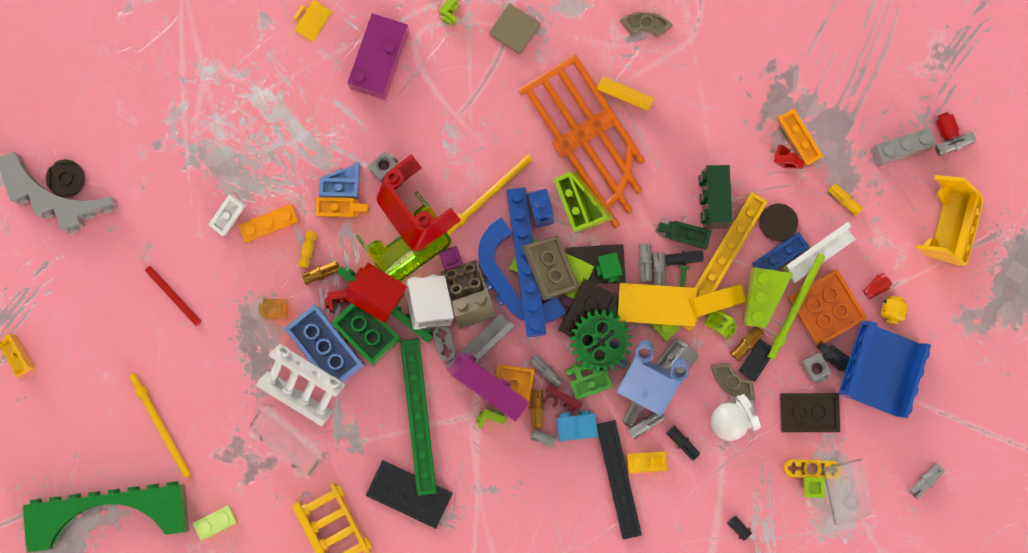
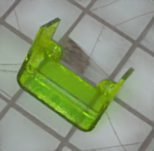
M416 191L415 195L422 206L414 212L413 216L415 217L419 213L426 211L431 213L436 219L437 216L430 205ZM445 232L423 250L413 251L401 236L387 246L380 240H375L366 246L358 234L355 235L377 268L399 282L437 256L438 252L447 249L451 243L449 234Z

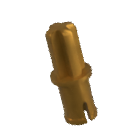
M337 261L321 267L317 266L316 269L301 275L305 285L337 273L340 266Z
M755 327L745 338L741 339V342L730 354L737 361H740L764 335L763 331Z
M538 389V397L537 390H531L532 428L543 427V410L545 409L543 407V389Z

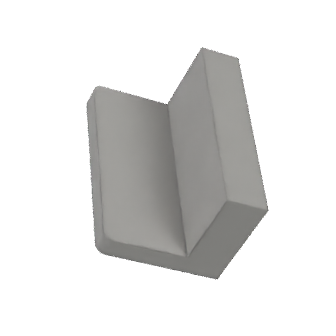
M675 338L656 364L671 371L672 363L676 359L682 358L689 363L690 369L699 355L688 344ZM683 367L675 368V370L679 373H683L685 371Z

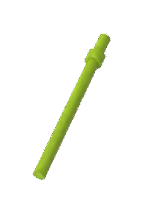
M818 253L778 336L775 335L774 344L767 356L768 358L775 360L780 348L784 346L786 342L785 337L825 258L824 255Z

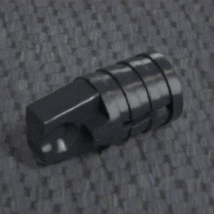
M822 341L818 343L816 347L824 353L822 357L825 361L833 365L838 371H843L847 368L849 356L845 355L833 344L828 347Z

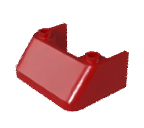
M411 154L386 173L376 201L408 247L413 251H421L459 223L461 219L452 208H449L436 219L431 213L426 211L419 213L415 217L412 215L395 191L403 182L422 169V166Z

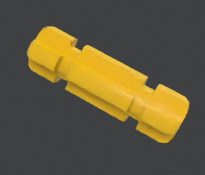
M307 231L305 234L306 241L303 242L300 254L302 257L298 261V266L301 268H309V258L312 257L315 246L313 242L317 238V233Z

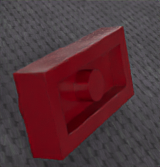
M548 385L545 390L549 394L544 397L543 402L545 403L548 398H553V408L558 404L557 398L565 403L563 407L572 412L575 409L579 411L583 404L551 385Z

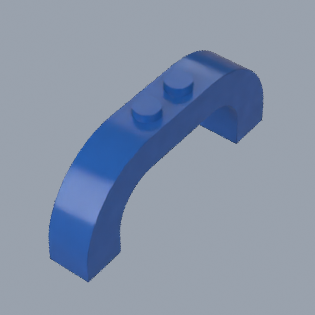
M501 217L492 223L482 235L478 249L479 264L486 277V280H484L485 284L490 290L494 289L497 293L495 298L501 306L505 305L513 316L524 322L522 301L497 266L494 258L498 246L512 236L511 230ZM557 297L542 304L545 324L556 321L566 314V310Z

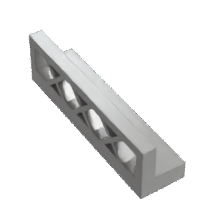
M501 313L461 352L465 355L469 352L477 358L475 362L478 363L515 325L509 322ZM456 357L453 358V359L446 365L447 369L451 366V364L454 362V360L456 359Z

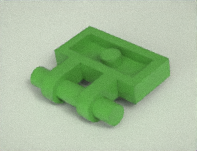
M576 363L571 368L565 369L567 377L574 374L577 380L570 382L576 400L613 387L608 372L605 373L604 370L597 373L595 367H593V374L582 377L581 372L588 370V364L582 367L581 364L578 365Z

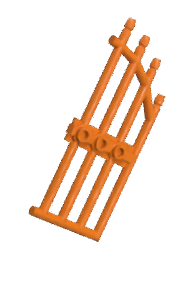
M574 54L517 91L520 96L527 94L556 140L551 143L556 152L560 155L561 159L565 156L568 157L581 179L613 216L614 219L610 220V223L614 228H617L620 224L610 208L618 200L627 213L633 211L623 192L628 182L633 186V190L637 194L642 192L640 185L637 184V180L631 172L633 155L640 164L644 163L645 159L602 93L597 90V85L578 56ZM572 64L575 65L603 108L596 115H593L564 71V69ZM556 74L560 76L588 119L580 125L576 123L548 80ZM540 84L544 86L572 129L564 135L560 133L532 90ZM612 126H615L626 143L625 162L605 133ZM599 136L623 173L618 186L589 143L590 140ZM581 146L584 147L614 193L606 202L573 153V151Z

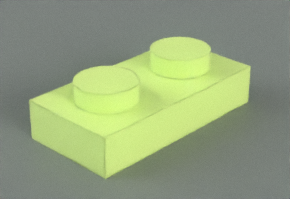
M230 505L194 522L193 525L200 541L238 522Z

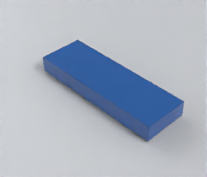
M798 232L751 265L754 268L776 271L810 247L800 232Z

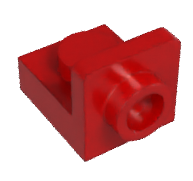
M778 144L774 155V162L783 168L803 169L805 161L798 158L797 154L791 153V150L784 145Z
M348 291L327 292L328 297L325 298L326 309L334 313L336 312L334 301H337V304L348 303L349 301L345 299Z

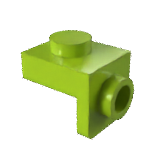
M495 408L493 412L485 409L484 412H479L476 422L479 423L478 427L482 429L486 418L504 425L507 417L503 416L504 413Z

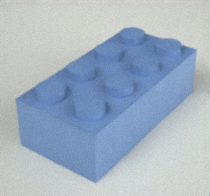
M315 304L284 328L313 365L343 383L365 367L352 348Z

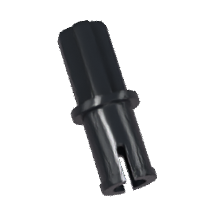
M682 251V253L665 254L666 266L679 264L686 266L687 263L704 261L703 251Z
M675 425L666 433L678 445L677 448H680L692 461L700 455V452L689 441V437L686 438Z

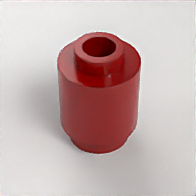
M946 112L937 116L938 120L935 123L941 138L944 137V140L947 141L960 136L958 132L960 129L954 114L949 115Z

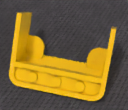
M935 175L934 179L941 184L937 196L943 204L935 238H929L924 245L917 244L916 248L927 257L954 265L966 266L969 262L983 207V194L965 178Z

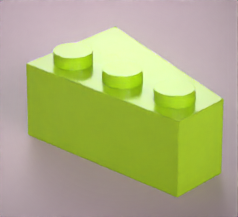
M568 172L554 179L573 232L582 233L614 219L577 173Z
M751 268L743 325L766 328L793 273Z

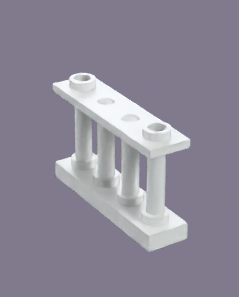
M278 344L269 354V357L276 360L271 372L267 371L258 380L256 386L318 425L323 426L333 412L327 408L332 395L336 397L346 384L288 348ZM282 365L292 370L287 382L277 377ZM299 375L309 381L304 392L294 387ZM315 385L325 390L320 403L310 397Z

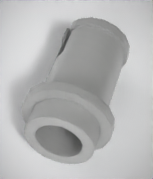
M535 428L531 440L547 446L546 448H553L557 437H554V434L550 435Z

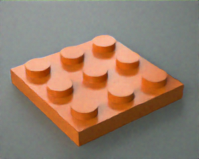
M838 269L812 283L797 313L816 346L820 341L826 343L867 319L866 314ZM799 291L787 298L791 306Z

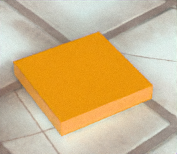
M497 364L495 377L499 380L503 377L512 384L510 388L528 402L531 401L535 369Z

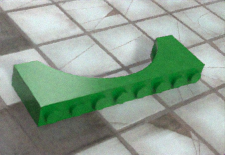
M178 481L167 482V487L151 484L147 485V489L140 490L139 486L128 487V492L112 489L108 490V494L101 495L100 491L89 492L88 497H81V494L69 495V499L62 500L61 496L49 497V502H42V499L29 500L30 504L23 505L26 553L53 549L60 533L70 521L84 511L105 504L123 505L141 511L161 528L164 535L188 532L185 484L179 485Z

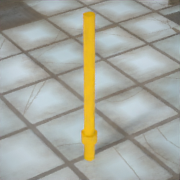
M527 155L466 211L462 214L459 213L457 216L461 221L446 233L450 235L459 226L462 227L472 214L533 160L531 156Z
M136 373L129 376V379L136 389L134 391L138 398H141L183 477H189L192 474L147 395L149 393L148 390L141 384Z

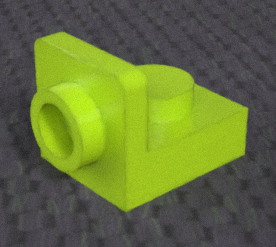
M446 0L439 10L440 19L447 25L451 23L455 26L457 24V18L452 14L459 7L458 0Z
M721 311L710 313L704 322L706 327L719 333L726 340L735 333L737 328L735 320Z

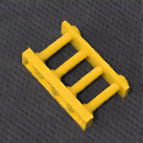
M336 483L330 484L333 491L307 505L305 503L302 504L300 501L291 506L315 553H328L327 549H329L330 545L352 533H355L360 543L342 553H359L363 550L365 553L372 552L370 549L372 544L368 537L364 538L343 497L345 492L340 484L338 486ZM337 498L341 509L317 522L311 521L309 517L310 511ZM346 515L351 526L325 540L324 538L320 539L317 533L320 528Z

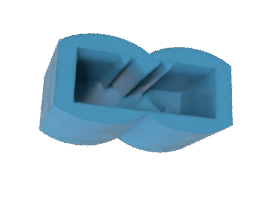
M591 410L579 411L578 416H572L571 412L561 413L560 418H556L558 441L598 437L596 414H591Z

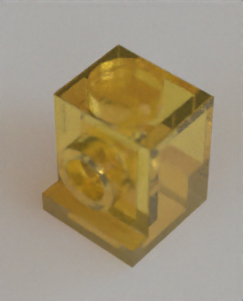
M263 299V303L259 304V315H262V318L265 320H288L289 301L286 299ZM272 305L275 306L274 312L269 311V307Z

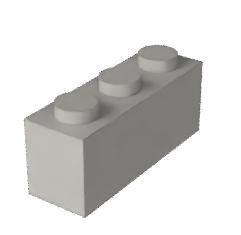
M927 128L876 144L870 150L878 167L929 151L937 144L931 128Z

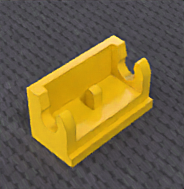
M5 335V340L0 341V349L11 366L14 376L19 378L35 367L17 335Z

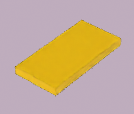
M619 283L618 315L620 319L618 322L625 320L626 323L695 327L696 317L690 298L697 297V288Z

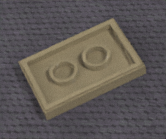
M558 235L522 247L543 300L563 295L579 288Z

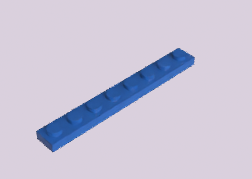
M526 188L507 189V201L527 338L545 336L546 327L541 293L522 248L524 245L533 243Z

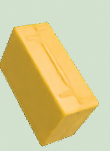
M313 0L308 8L301 6L294 16V19L298 22L294 31L314 42L333 11L316 0ZM304 9L306 12L300 20L298 17Z

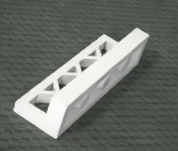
M845 223L782 268L784 272L793 273L790 279L793 284L809 273L818 253L825 256L822 262L824 263L856 240L848 230L851 227L850 223Z

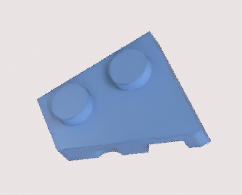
M359 162L353 163V166L344 170L341 168L333 174L320 177L319 197L358 199Z

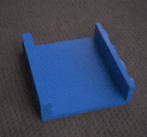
M861 321L838 394L896 417L908 418L913 410L912 404L919 390L920 379L924 375V366L930 356L931 345L917 343L877 327L878 323L873 321Z

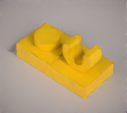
M666 451L627 454L628 473L667 471Z

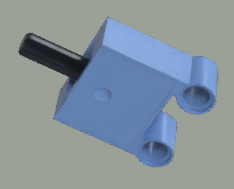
M648 340L639 342L635 357L617 389V393L633 401L623 418L625 425L633 426L643 407L660 416L663 415L681 381L685 380L688 376L689 363L685 359H676L672 363L671 371H668L650 361L655 350L653 343ZM647 348L650 353L643 354L640 349ZM683 367L685 371L683 373H679L675 370V368Z

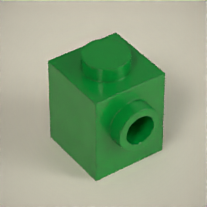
M617 252L599 256L597 258L598 266H596L598 278L602 277V281L607 280L608 283L619 281L618 277H621L623 274Z

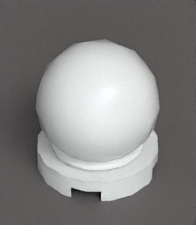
M744 394L735 397L736 403L727 402L721 404L713 411L711 428L721 440H739L746 434L747 429L755 432L761 428L758 416L753 417L749 409L752 405Z

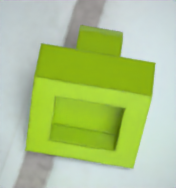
M804 477L803 497L825 498V478Z

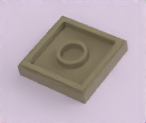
M509 3L489 32V35L520 55L539 28L540 22Z

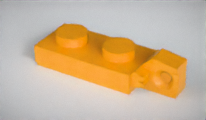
M316 197V217L354 218L359 217V213H369V205L359 204L358 199Z

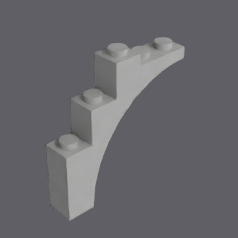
M12 152L0 156V172L10 201L22 205L28 203L30 199L36 216L49 219L56 215L60 230L68 234L77 233L80 231V228L85 227L83 219L91 220L97 214H107L114 211V208L119 207L117 200L111 196L98 200L79 201L54 195L45 190L33 178L26 168L21 155Z

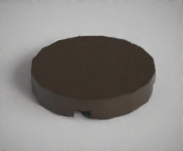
M58 160L52 167H49L46 173L48 188L60 197L66 198L76 195L81 191L85 183V173L82 167L72 160Z
M777 203L770 205L763 211L760 216L759 225L765 237L772 241L781 242L794 235L798 228V218L791 207L786 204Z

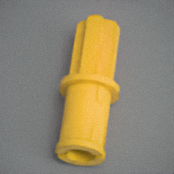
M835 183L829 188V193L854 216L863 209L851 197L852 195H848L838 184Z

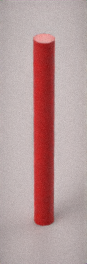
M151 266L145 269V272L195 326L202 322Z

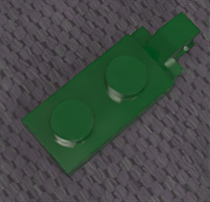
M669 221V224L659 222L657 231L666 234L665 238L705 250L708 247L712 232L711 230L679 221Z

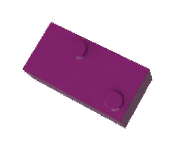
M371 14L347 82L350 89L386 100L409 34L408 24L377 14Z
M460 352L447 371L516 422L530 402L510 388L512 384L503 377L499 380L475 362L477 358L467 352L465 355Z

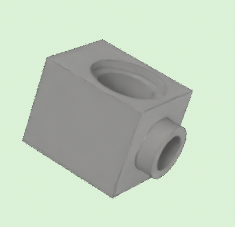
M384 151L368 168L382 183L386 173L397 165L398 160L391 153L388 155ZM384 162L390 164L387 170H381L380 165Z
M820 352L799 362L809 382L816 381L818 384L828 379L826 375L831 373ZM813 364L819 366L820 372L818 374L813 373Z

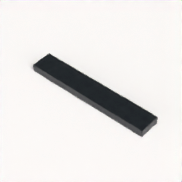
M616 421L597 424L622 539L641 536L642 533Z

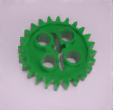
M605 309L602 310L601 314L595 310L593 316L587 312L588 318L586 319L580 316L582 322L575 321L578 328L571 329L575 336H569V339L574 340V343L569 344V346L575 348L571 353L572 355L578 354L575 360L577 362L583 360L581 366L584 367L588 364L589 371L595 367L597 373L600 368H603L606 373L609 366L614 370L613 364L615 363L621 366L619 360H627L624 353L630 354V351L626 348L627 346H632V343L627 341V339L632 338V335L626 334L630 328H623L626 321L618 322L620 316L617 315L613 318L612 311L606 315ZM605 322L607 324L605 332H598L597 325L599 323ZM611 330L615 331L603 340L604 345L598 344L590 352H587L588 348L598 342L597 337L604 338ZM587 334L591 335L592 342L590 344H583L582 337ZM611 338H618L619 345L617 347H610L609 341ZM603 350L604 357L599 360L595 359V351Z

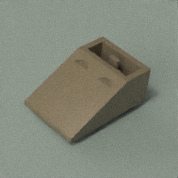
M477 260L441 271V275H445L450 302L459 329L496 317Z

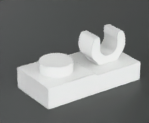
M229 194L208 225L220 235L226 236L246 205L232 194Z

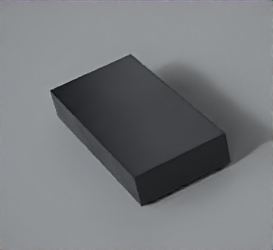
M759 339L738 371L755 382L770 360L767 356L772 347Z

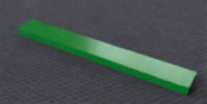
M420 339L400 341L417 496L437 494Z

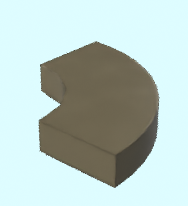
M636 12L620 20V23L631 36L638 32H647L659 38L673 26L666 18L655 13Z
M731 363L711 365L713 376L724 391L734 397L744 394L748 400L755 399L752 380L739 377L734 372Z

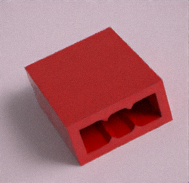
M367 263L364 269L360 267L355 275L356 280H351L345 290L348 292L345 299L385 323L403 297L408 286L372 264Z

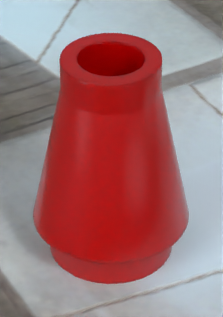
M877 274L863 292L871 299L889 290L893 283L886 274Z

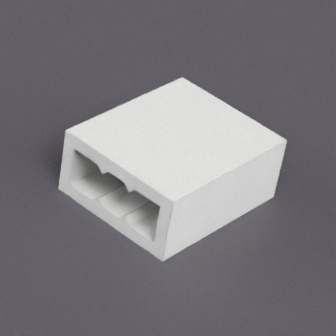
M434 274L426 278L416 276L407 279L405 285L408 287L405 293L413 330L451 325L454 315L445 275L439 276Z

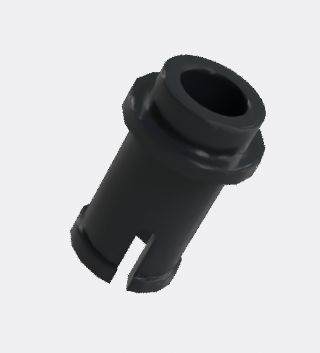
M736 515L727 522V525L743 541L752 534L751 528H747Z

